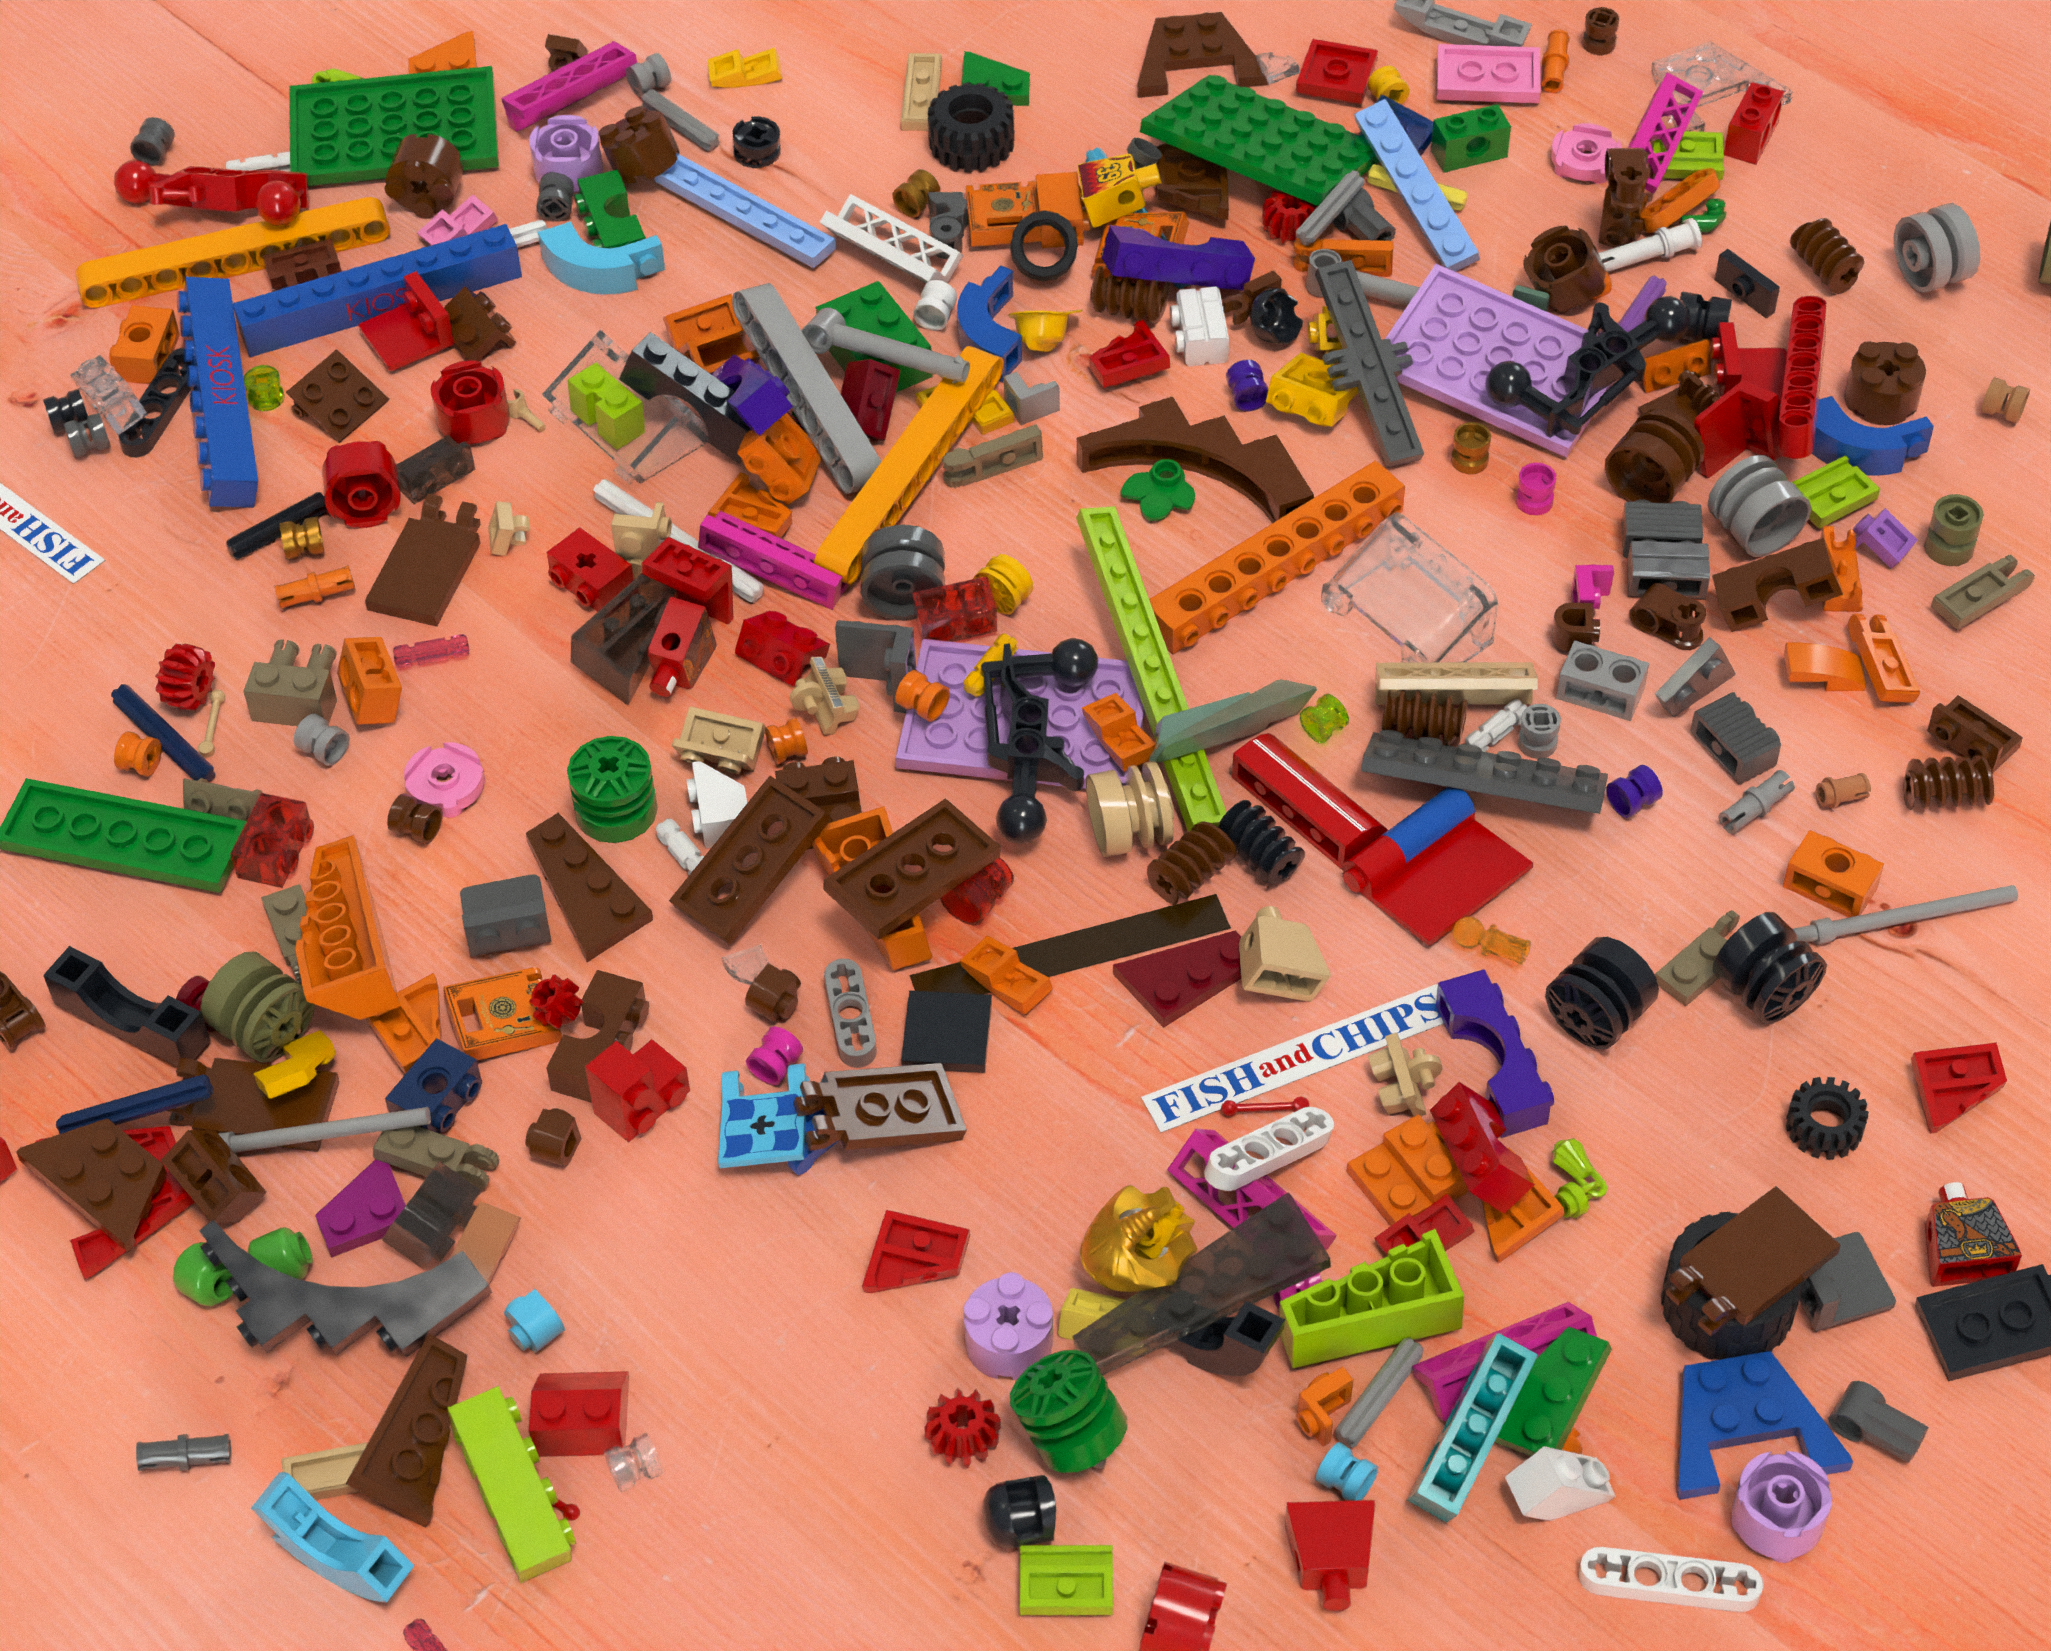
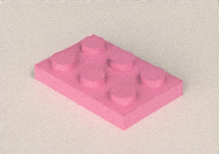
M1438 44L1437 100L1540 102V47Z

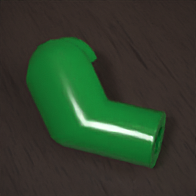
M1709 199L1706 203L1707 211H1704L1701 215H1683L1680 217V225L1683 224L1684 220L1693 218L1698 224L1700 232L1713 231L1726 218L1727 212L1724 211L1725 201L1722 199Z

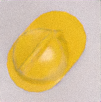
M1083 310L1060 312L1019 311L1008 314V317L1015 319L1017 333L1022 335V342L1030 350L1048 352L1055 348L1057 343L1063 341L1069 314L1082 312Z

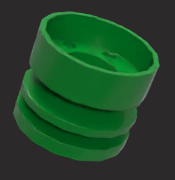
M618 736L596 738L578 748L570 758L567 768L577 825L587 836L599 842L619 843L632 840L645 833L655 821L658 810L648 753L639 743L626 737Z
M1064 1350L1045 1356L1029 1366L1019 1376L1010 1392L1011 1408L1019 1418L1023 1428L1030 1435V1440L1040 1457L1051 1470L1060 1473H1071L1093 1467L1109 1457L1122 1443L1126 1434L1127 1416L1115 1395L1108 1388V1383L1100 1373L1096 1362L1088 1353L1079 1350Z

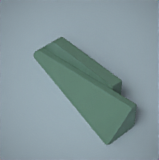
M1279 679L1252 694L1246 692L1163 716L1156 725L1154 736L1157 737L1149 760L1150 762L1155 761L1159 763L1263 732L1270 722L1297 715L1317 691V688L1312 685Z

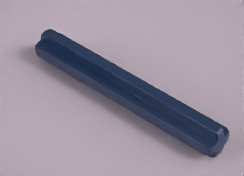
M121 684L118 689H113L111 693L113 703L148 737L157 738L161 743V749L193 780L198 781L200 778H203L208 782L215 778L214 767L129 685Z
M199 1075L64 1114L56 1121V1128L59 1130V1134L106 1118L115 1125L123 1124L206 1100L213 1094V1086L208 1076Z

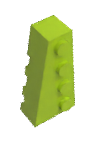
M1436 1229L1422 1234V1240L1411 1246L1406 1247L1404 1244L1388 1250V1256L1370 1265L1363 1262L1350 1268L1349 1275L1336 1281L1329 1278L1280 1301V1317L1285 1319V1326L1280 1337L1292 1368L1399 1344L1405 1338L1416 1340L1462 1329L1464 1294Z
M497 1386L448 1407L452 1434L457 1445L461 1446L472 1478L477 1477L480 1484H478L483 1502L491 1518L495 1517L498 1535L520 1583L572 1561L570 1546L576 1544L574 1534L566 1518L558 1521L552 1505L558 1502L557 1496L549 1478L546 1477L540 1480L534 1464L540 1462L531 1437L522 1439L516 1424L521 1422L522 1418L513 1397L510 1396L504 1399L500 1387Z

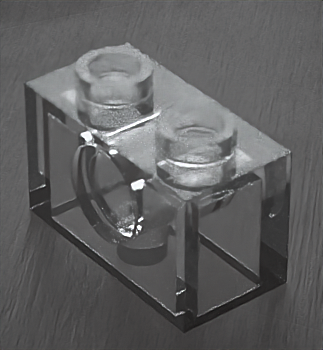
M101 355L83 362L78 370L70 375L91 408L96 413H100L101 418L117 435L148 415L128 383Z

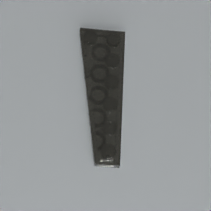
M1287 1193L1190 1257L1173 1285L1139 1291L1072 1336L1076 1350L1088 1353L1096 1362L1100 1373L1105 1375L1225 1316L1227 1317L1239 1311L1245 1301L1254 1304L1330 1268V1257L1291 1194Z

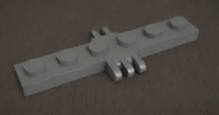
M1352 260L1317 268L1315 276L1342 346L1341 350L1332 351L1322 356L1325 365L1339 363L1327 369L1329 378L1344 376L1332 382L1334 391L1357 387L1387 468L1421 460L1424 451L1396 379L1397 376L1402 374L1403 368H1407L1414 363L1411 355L1397 357L1408 352L1407 343L1392 344L1390 339H1381Z

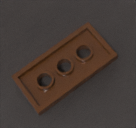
M769 776L671 897L670 903L718 938L731 945L831 820L830 816L818 806L772 776ZM783 821V827L777 834L767 835L768 829L773 823ZM758 853V858L754 864L749 867H742L743 860L747 855ZM726 884H733L732 891L727 897L717 899V893L721 887Z
M945 798L825 878L823 890L879 940L998 859L1001 846ZM936 844L950 845L953 849L948 852H940L935 850L933 846ZM907 864L919 865L922 867V870L913 873L904 870L902 867ZM875 885L889 886L892 890L888 893H878L872 887Z

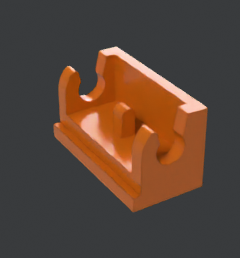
M1823 526L1821 538L1825 539L1833 557L1843 592L1841 596L1823 601V611L1862 612V585L1859 578L1857 553L1854 550L1856 545L1855 532L1850 529L1847 532V539L1837 542L1834 541V526Z

